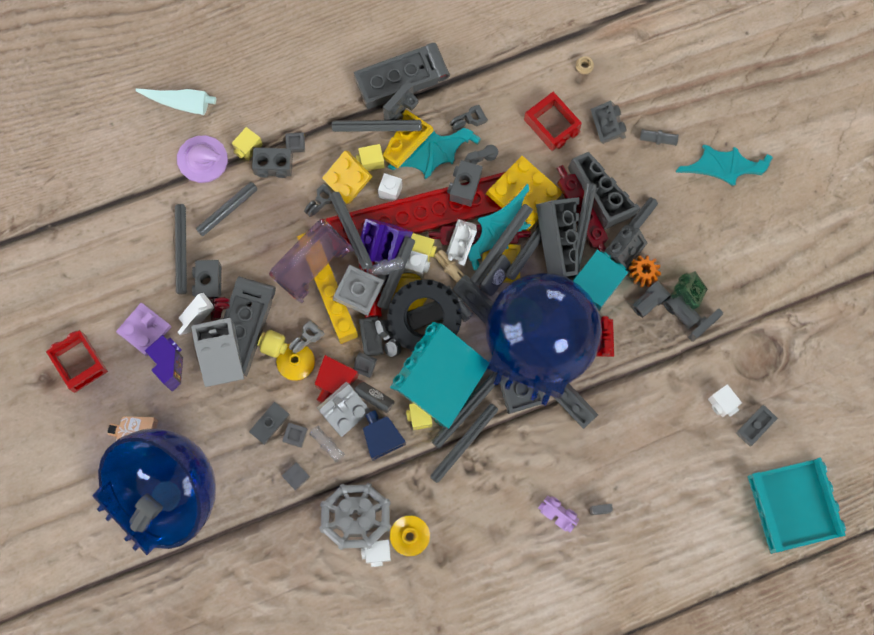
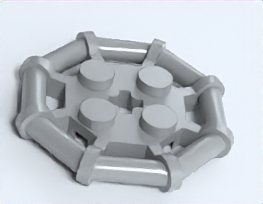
M370 483L366 485L341 484L331 496L320 504V532L327 535L338 545L340 550L344 548L370 549L386 531H390L389 506L391 502L376 491ZM348 493H363L362 497H349ZM343 495L345 499L341 500L337 507L333 506V504ZM368 495L375 499L379 504L373 505L370 502V500L367 499ZM382 510V521H376V512ZM329 511L335 513V522L329 523ZM354 513L361 515L356 521L353 520V517H350ZM336 528L341 530L344 536L341 538L333 530ZM371 528H378L369 537H367L366 534ZM349 537H362L363 540L348 539Z

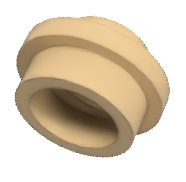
M583 56L576 62V70L581 74H589L594 68V63L590 57Z

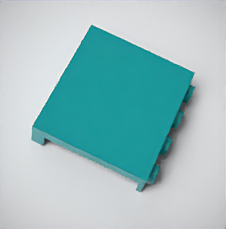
M432 322L426 328L425 335L421 341L415 345V350L411 356L405 360L404 367L400 373L394 377L390 388L400 392L434 418V422L449 429L490 363L443 324Z
M821 457L747 476L771 554L846 536V526L843 520L840 519L838 513L840 511L839 504L834 500L832 494L833 485L828 481L826 475L827 466L825 462H822Z

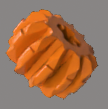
M641 255L638 256L637 260L633 259L631 262L632 266L628 268L632 272L629 278H635L634 284L640 282V287H643L645 283L648 287H651L652 282L658 281L657 277L661 275V272L658 271L661 266L654 264L656 258L650 261L649 255H646L645 259Z

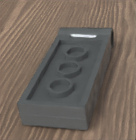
M436 43L427 44L424 47L354 71L355 81L367 109L388 102L407 81L413 84L414 93L436 85L438 82L450 77V73Z
M238 276L230 303H228L230 308L226 309L223 319L231 318L235 324L243 374L247 377L272 305L276 287Z

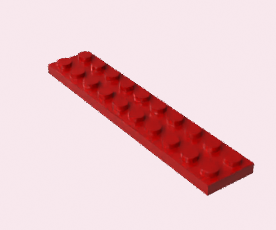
M505 172L480 178L471 207L450 201V194L447 193L449 187L352 211L349 214L360 237L365 219L389 223L412 231L414 234H419L441 228L442 225L456 224L458 219L468 221L484 217L502 209L486 193ZM464 182L460 184L465 186L468 185L469 182ZM338 215L325 218L335 255L354 251Z

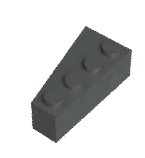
M579 197L536 204L548 279L578 275V250L576 249L578 232H576V221H579V213H576V205L579 204Z

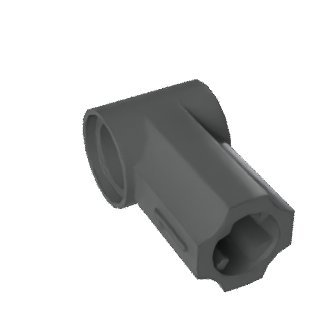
M656 281L631 307L638 316L643 318L657 305H661L671 294L659 281Z
M677 290L663 301L667 311L672 315H676L688 330L702 319L689 304L687 296L680 290Z
M149 493L145 494L135 505L137 509L129 521L130 528L135 532L145 531L150 522L163 509V506Z

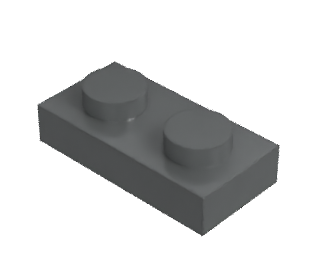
M762 405L736 434L751 447L778 418L766 406Z

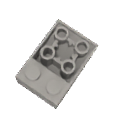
M226 318L192 325L194 345L205 387L243 380L244 374L236 329L232 319Z

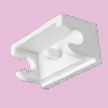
M458 219L446 251L450 261L456 259L460 265H465L477 232L475 224Z

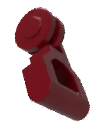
M219 297L211 301L214 309L211 311V321L219 320L223 309L230 308L228 304L230 299Z

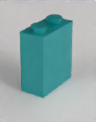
M597 250L572 281L569 290L599 312L625 279L628 271H626V268L621 263H615L611 260V257L606 252Z

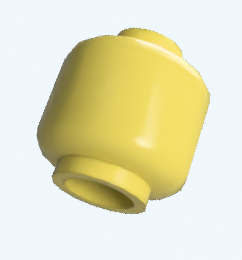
M268 330L266 333L263 332L257 346L260 347L261 353L276 358L280 353H285L288 344L285 343L286 339L283 334Z

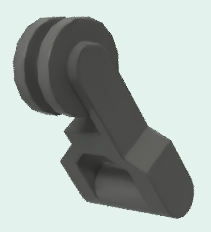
M480 105L471 107L469 112L455 117L450 122V125L453 126V130H459L466 125V122L468 125L480 126L486 123L488 119ZM476 113L479 119H473L471 114Z
M487 145L483 150L468 153L464 161L473 164L483 161L484 158L487 161H493L496 159L499 151L496 146Z
M323 183L317 189L316 202L311 201L306 206L304 213L312 217L326 204H331L330 195L334 190ZM324 192L329 198L323 199L320 194Z
M387 319L376 321L375 327L378 334L384 341L389 340L385 345V353L390 357L398 356L402 348L400 343L394 339V335L389 329V321Z

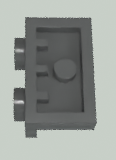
M608 101L590 109L601 143L604 144L618 137L626 138L625 132L627 129L624 122L620 120L619 116L622 114L618 105Z
M625 225L605 252L614 258L616 263H621L627 271L632 264V260L636 259L647 245V241L640 229Z

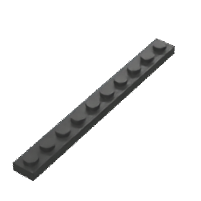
M467 275L463 276L453 288L454 292L464 300L470 309L525 367L536 365L540 383L583 429L586 428L598 416L596 411L528 339L509 323L507 317L471 282L470 278Z

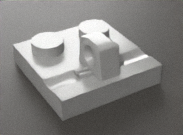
M349 265L333 296V300L368 316L384 284V280Z
M347 382L317 407L341 437L361 421L366 414L371 412Z

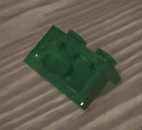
M696 271L690 274L685 273L678 278L679 281L674 286L671 297L675 299L682 295L685 303L694 310L699 308L708 288Z

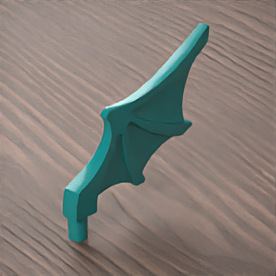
M462 128L449 136H439L433 131L400 167L416 168L425 175L424 179L426 180L439 165L450 162V164L454 163L455 153L463 142L468 143L471 140L478 144L481 138L467 128ZM391 164L388 165V169H391V170L397 169V168H395V167H394L393 165H391Z
M703 145L704 153L702 157L692 165L678 167L676 173L708 175L734 186L736 185L737 178L741 175L764 174L769 168L773 157L767 154L763 160L760 159L758 162H753L743 157L736 147H733L732 151L721 152L708 145Z
M526 184L520 193L505 207L491 215L478 219L482 232L480 238L470 248L468 254L473 270L478 269L480 266L478 259L481 258L484 252L493 248L521 209L523 200L529 192V184ZM524 222L519 231L526 230L531 224Z

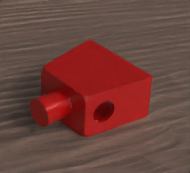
M325 355L314 384L317 389L321 390L317 401L320 403L324 402L345 382L352 386L359 376L358 371Z

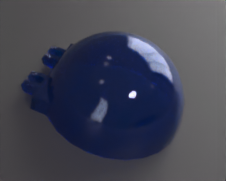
M536 273L523 276L503 289L493 302L486 321V339L492 355L487 369L497 373L493 384L498 385L503 375L508 377L505 384V389L507 390L510 389L513 380L534 388L530 397L533 401L537 398L538 391L545 393L541 403L545 406L550 395L560 399L566 385L578 379L592 365L600 349L602 322L597 305L589 293L571 279L553 273Z
M148 428L126 434L106 449L101 457L98 469L99 488L92 495L100 504L97 510L99 512L105 510L108 513L105 519L110 521L113 518L127 533L124 540L127 542L132 539L135 542L132 547L134 551L140 548L148 555L155 548L172 549L180 547L201 531L213 510L216 499V479L208 457L191 439L171 430ZM149 493L163 506V509L150 522L145 531L135 532L130 528L129 521L137 509L135 507L137 502L145 494Z

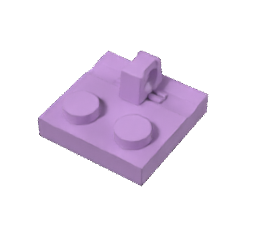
M140 303L116 332L147 356L148 354L144 350L159 337L164 336L171 326L143 303Z

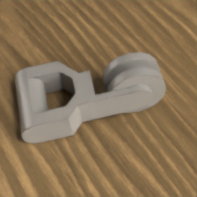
M310 320L303 326L301 338L297 337L289 345V349H293L292 352L297 353L310 342H317L325 333ZM310 329L315 336H309L306 331Z

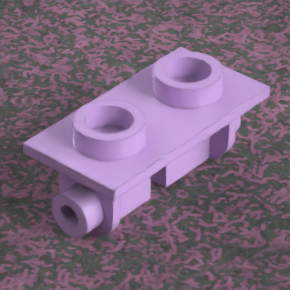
M547 495L544 502L538 507L541 510L540 513L550 520L555 515L559 518L555 524L565 532H571L579 521L574 511L571 509L566 510L561 506V502L553 496L549 497Z

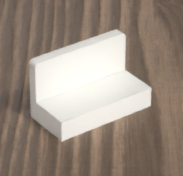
M204 293L198 294L179 317L183 324L178 331L179 335L192 332L191 326L201 324L214 309L213 304Z

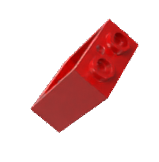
M554 91L526 111L524 121L551 151H554L556 148H562L569 138L573 139L581 132L582 122ZM553 106L571 124L569 128L556 138L537 119Z
M80 330L71 332L67 335L66 339L52 344L50 349L46 351L68 389L74 393L108 372L86 335ZM82 342L96 364L71 378L60 361L59 356Z

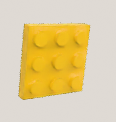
M521 156L486 194L503 208L520 193L526 184H529V192L522 203V206L526 204L533 209L525 221L527 224H531L526 229L529 230L538 221L536 204L557 200L562 195V191L525 157Z

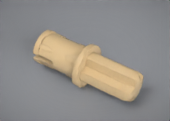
M443 250L435 254V258L444 268V272H447L457 284L465 275L456 266V262L450 261L448 255Z

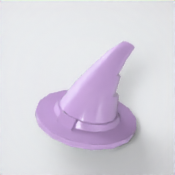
M195 136L188 139L180 147L177 154V165L181 173L189 180L197 183H207L218 179L225 172L228 164V155L223 144L209 136Z

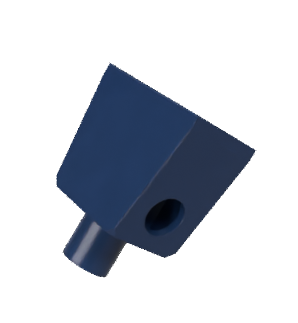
M376 410L365 415L369 425L364 427L363 431L372 461L406 445L404 438L388 416L380 419Z

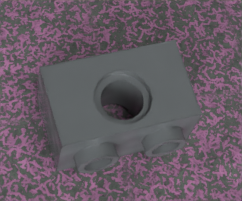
M461 160L459 166H455L453 173L455 180L454 183L450 182L447 191L450 194V201L472 206L483 166ZM465 180L468 181L469 184L464 186L461 185L460 182Z
M195 260V267L192 268V275L195 278V285H192V295L196 298L198 294L204 293L210 302L221 297L222 265L219 260ZM205 278H211L208 284H202Z

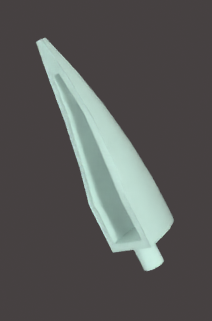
M136 88V92L151 100L189 113L205 115L208 103L216 104V97L209 96L205 91L191 89L160 91Z

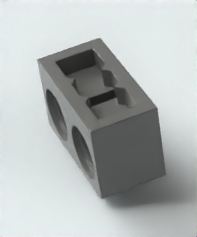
M254 148L252 169L255 175L261 178L268 176L286 178L287 176H292L293 154L291 149ZM262 161L268 162L264 166L259 165ZM280 162H286L284 166H278Z

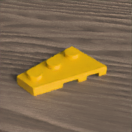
M406 109L402 120H421L422 129L421 131H396L394 137L391 138L383 158L397 169L434 131L431 125Z

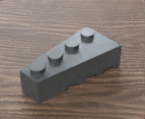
M586 152L571 160L568 170L571 174H576L584 192L587 183L596 184L592 207L604 230L637 214L640 210L637 203L634 204L630 200V196L618 187L614 178H610L606 174L605 169L590 152Z

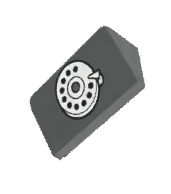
M504 254L500 256L480 286V290L491 297L505 280L506 272L511 266V263Z
M361 382L354 389L359 397L385 413H389L395 403L393 399L365 382Z

